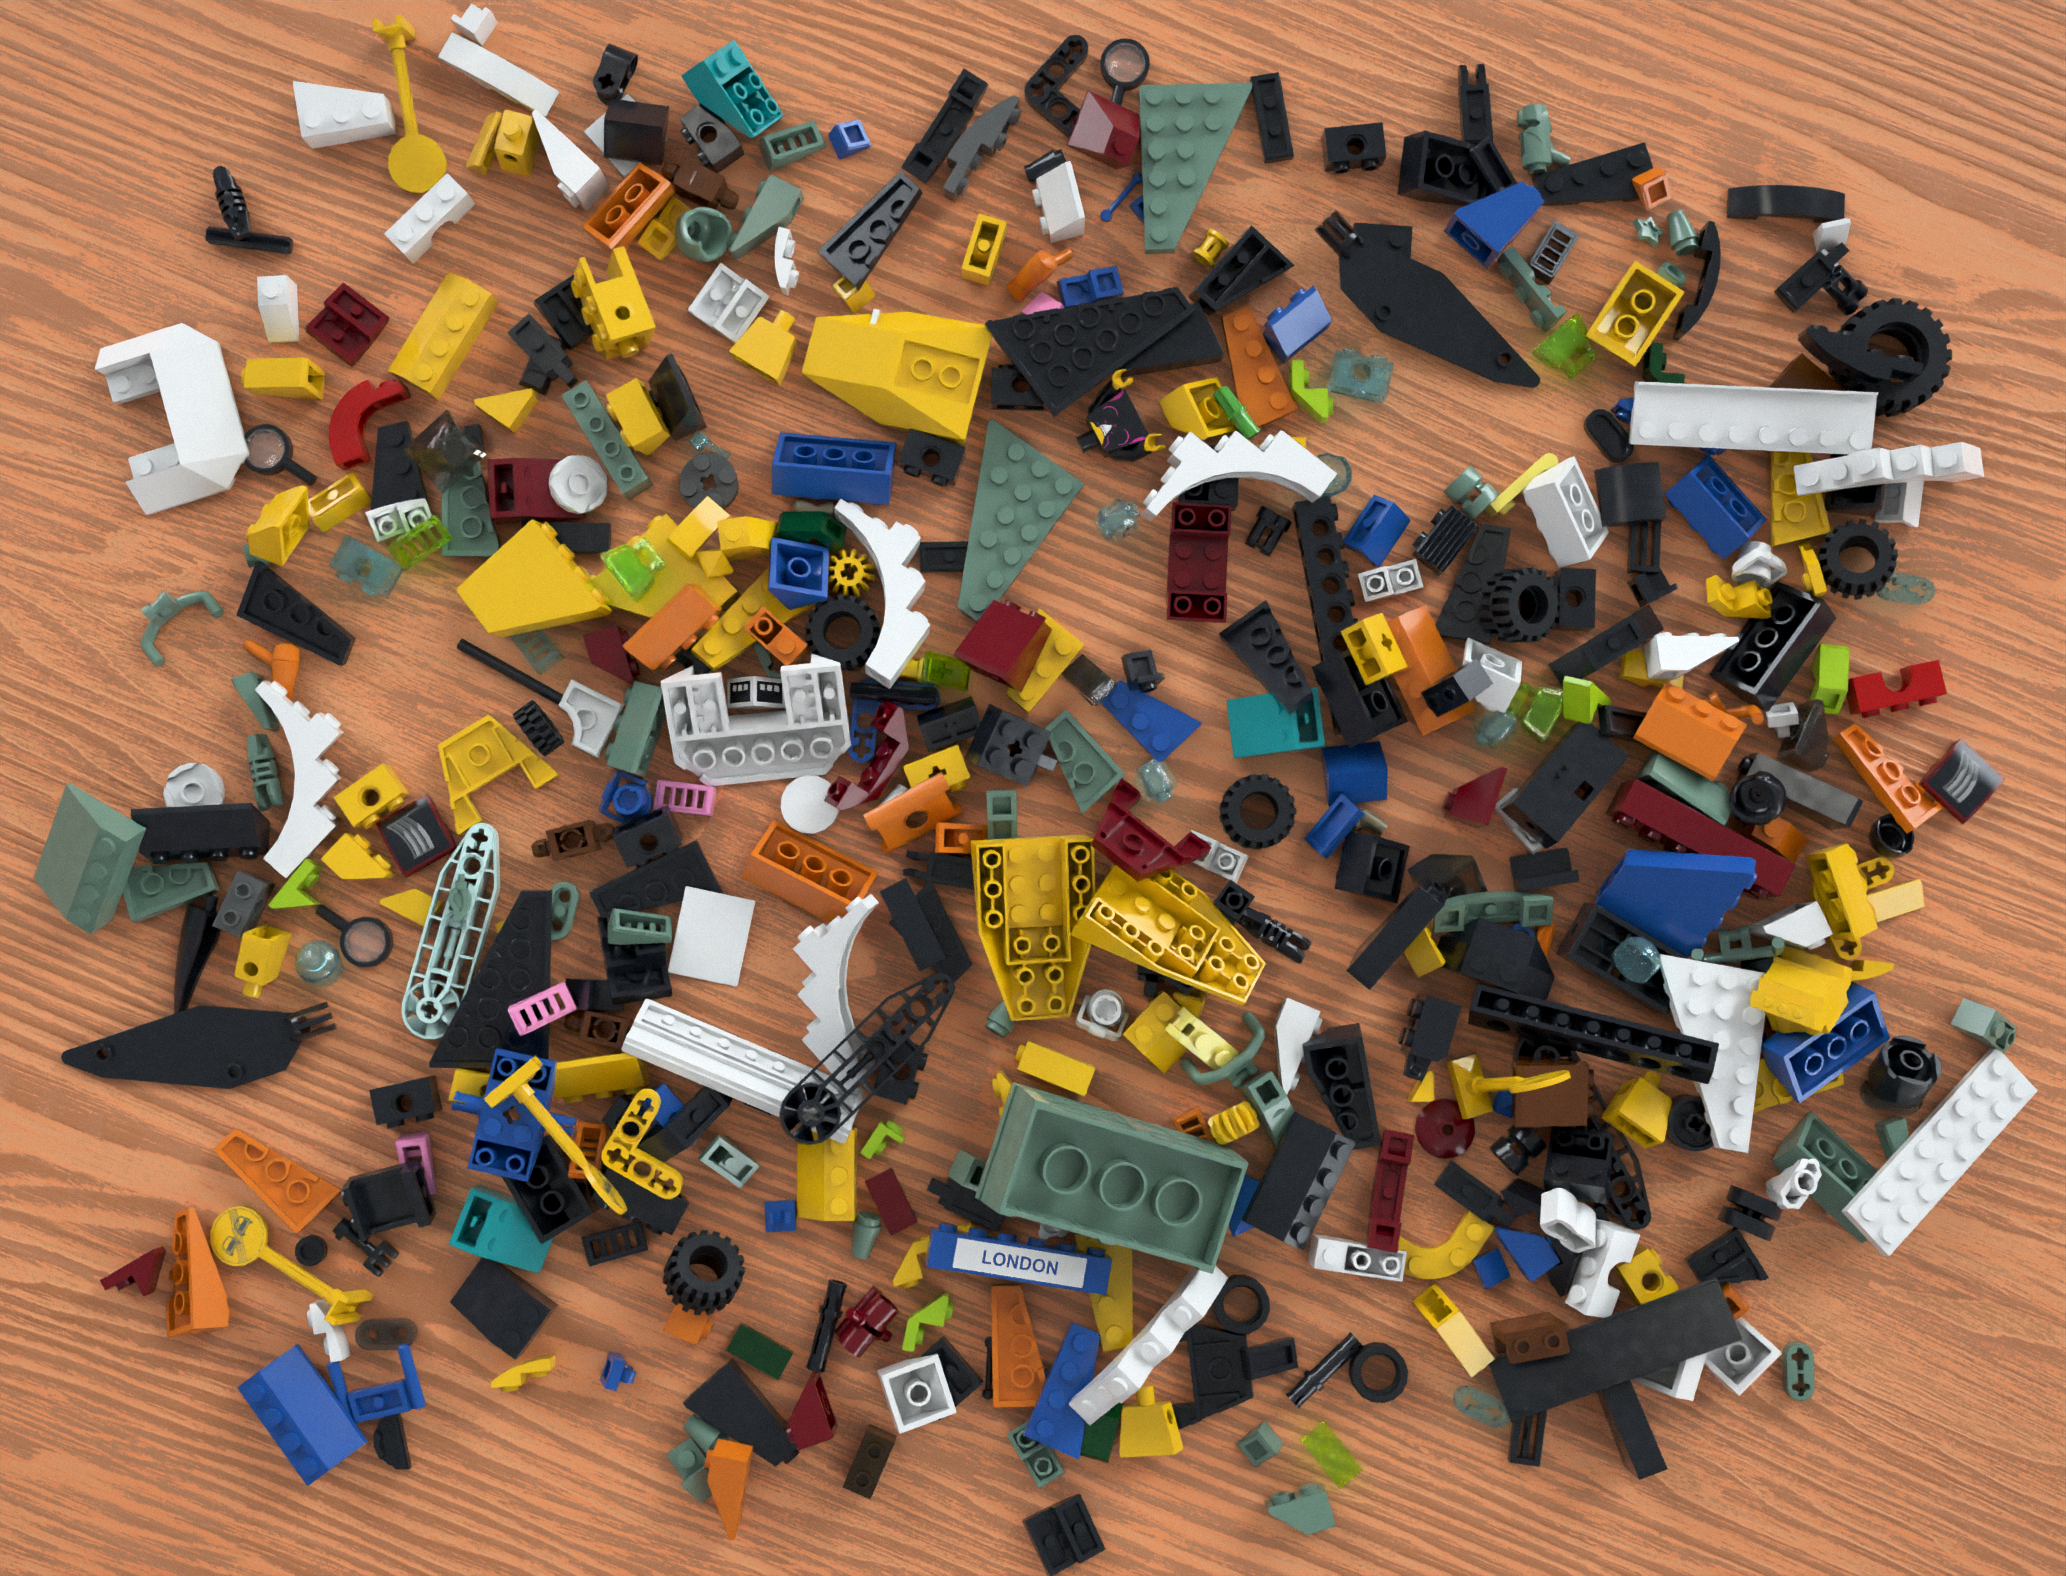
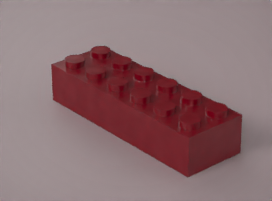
M1638 779L1621 783L1605 813L1612 817L1611 822L1624 829H1627L1629 826L1637 830V836L1649 843L1657 841L1665 846L1663 850L1666 852L1751 857L1755 859L1757 878L1752 887L1748 890L1744 888L1742 893L1756 900L1760 897L1763 899L1780 897L1796 864Z

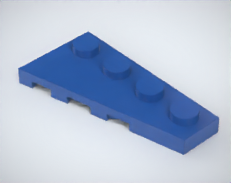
M1071 1321L1023 1435L1079 1460L1086 1421L1069 1405V1402L1093 1380L1100 1334Z

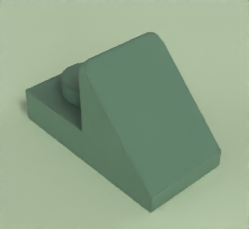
M717 1135L698 1157L701 1162L740 1189L760 1167L755 1159L736 1147L727 1135Z
M690 1436L669 1451L667 1457L683 1478L680 1484L682 1488L702 1503L712 1496L707 1482L709 1469L704 1468L705 1452Z

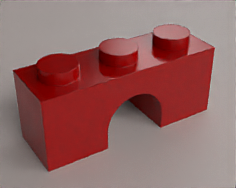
M1939 660L1901 668L1902 684L1897 692L1886 687L1882 672L1848 679L1846 698L1850 715L1861 713L1863 719L1880 715L1879 709L1890 707L1891 712L1909 709L1908 703L1918 701L1919 706L1938 703L1937 697L1947 694Z

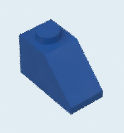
M1494 1226L1493 1232L1524 1277L1530 1282H1533L1561 1262L1549 1237L1544 1238L1535 1232Z

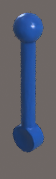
M1141 173L1133 174L1132 181L1108 209L1101 212L1100 218L1103 222L1111 220L1113 211L1134 186L1142 182Z

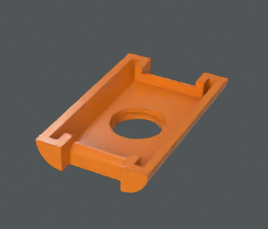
M942 772L863 814L871 831L878 829L884 841L879 844L885 855L936 828V823H945L963 813L958 802L956 801L951 804L945 793L950 787ZM923 811L927 814L928 818L922 826L917 828L906 826V819L913 812Z

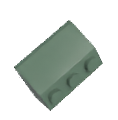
M634 681L633 687L629 686L625 693L624 703L627 705L624 714H620L616 720L614 731L617 732L614 743H609L605 759L608 760L607 766L645 778L666 717L661 687Z
M1656 750L1652 751L1634 778L1723 826L1728 821L1731 812L1729 808L1730 794L1728 793L1730 790L1728 787L1718 781L1712 783L1704 776Z

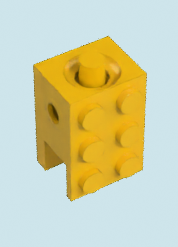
M622 246L612 250L606 270L609 280L595 284L586 258H579L577 268L574 270V279L571 281V287L574 296L580 298L584 308L581 311L586 325H591L594 333L592 341L596 351H601L604 360L621 355L623 358L632 357L639 353V350L648 348L656 326L625 247Z

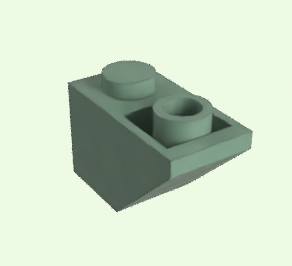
M1963 998L1951 1022V1025L1960 1033L1989 1048H1995L2003 1054L2014 1043L2016 1038L2015 1031L2017 1028L1997 1010Z
M1315 1482L1304 1484L1299 1487L1300 1491L1290 1494L1287 1491L1278 1492L1270 1496L1271 1500L1265 1501L1270 1515L1307 1535L1336 1526L1327 1493L1322 1484L1317 1485Z

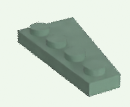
M442 438V556L491 557L501 547L495 522L490 518V502L475 440L472 438Z

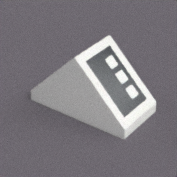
M759 676L727 679V709H786L782 679Z

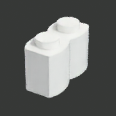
M1554 1188L1551 1191L1542 1193L1541 1229L1546 1234L1559 1239L1564 1247L1573 1252L1580 1253L1595 1248L1596 1213L1585 1203L1577 1202L1576 1197L1564 1188Z

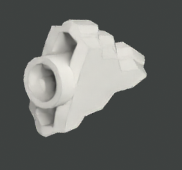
M1802 1158L1797 1160L1794 1165L1786 1168L1780 1175L1772 1177L1765 1182L1767 1188L1766 1195L1777 1203L1780 1209H1799L1809 1194H1813L1817 1189L1818 1181L1822 1176L1819 1162L1816 1159L1808 1160Z

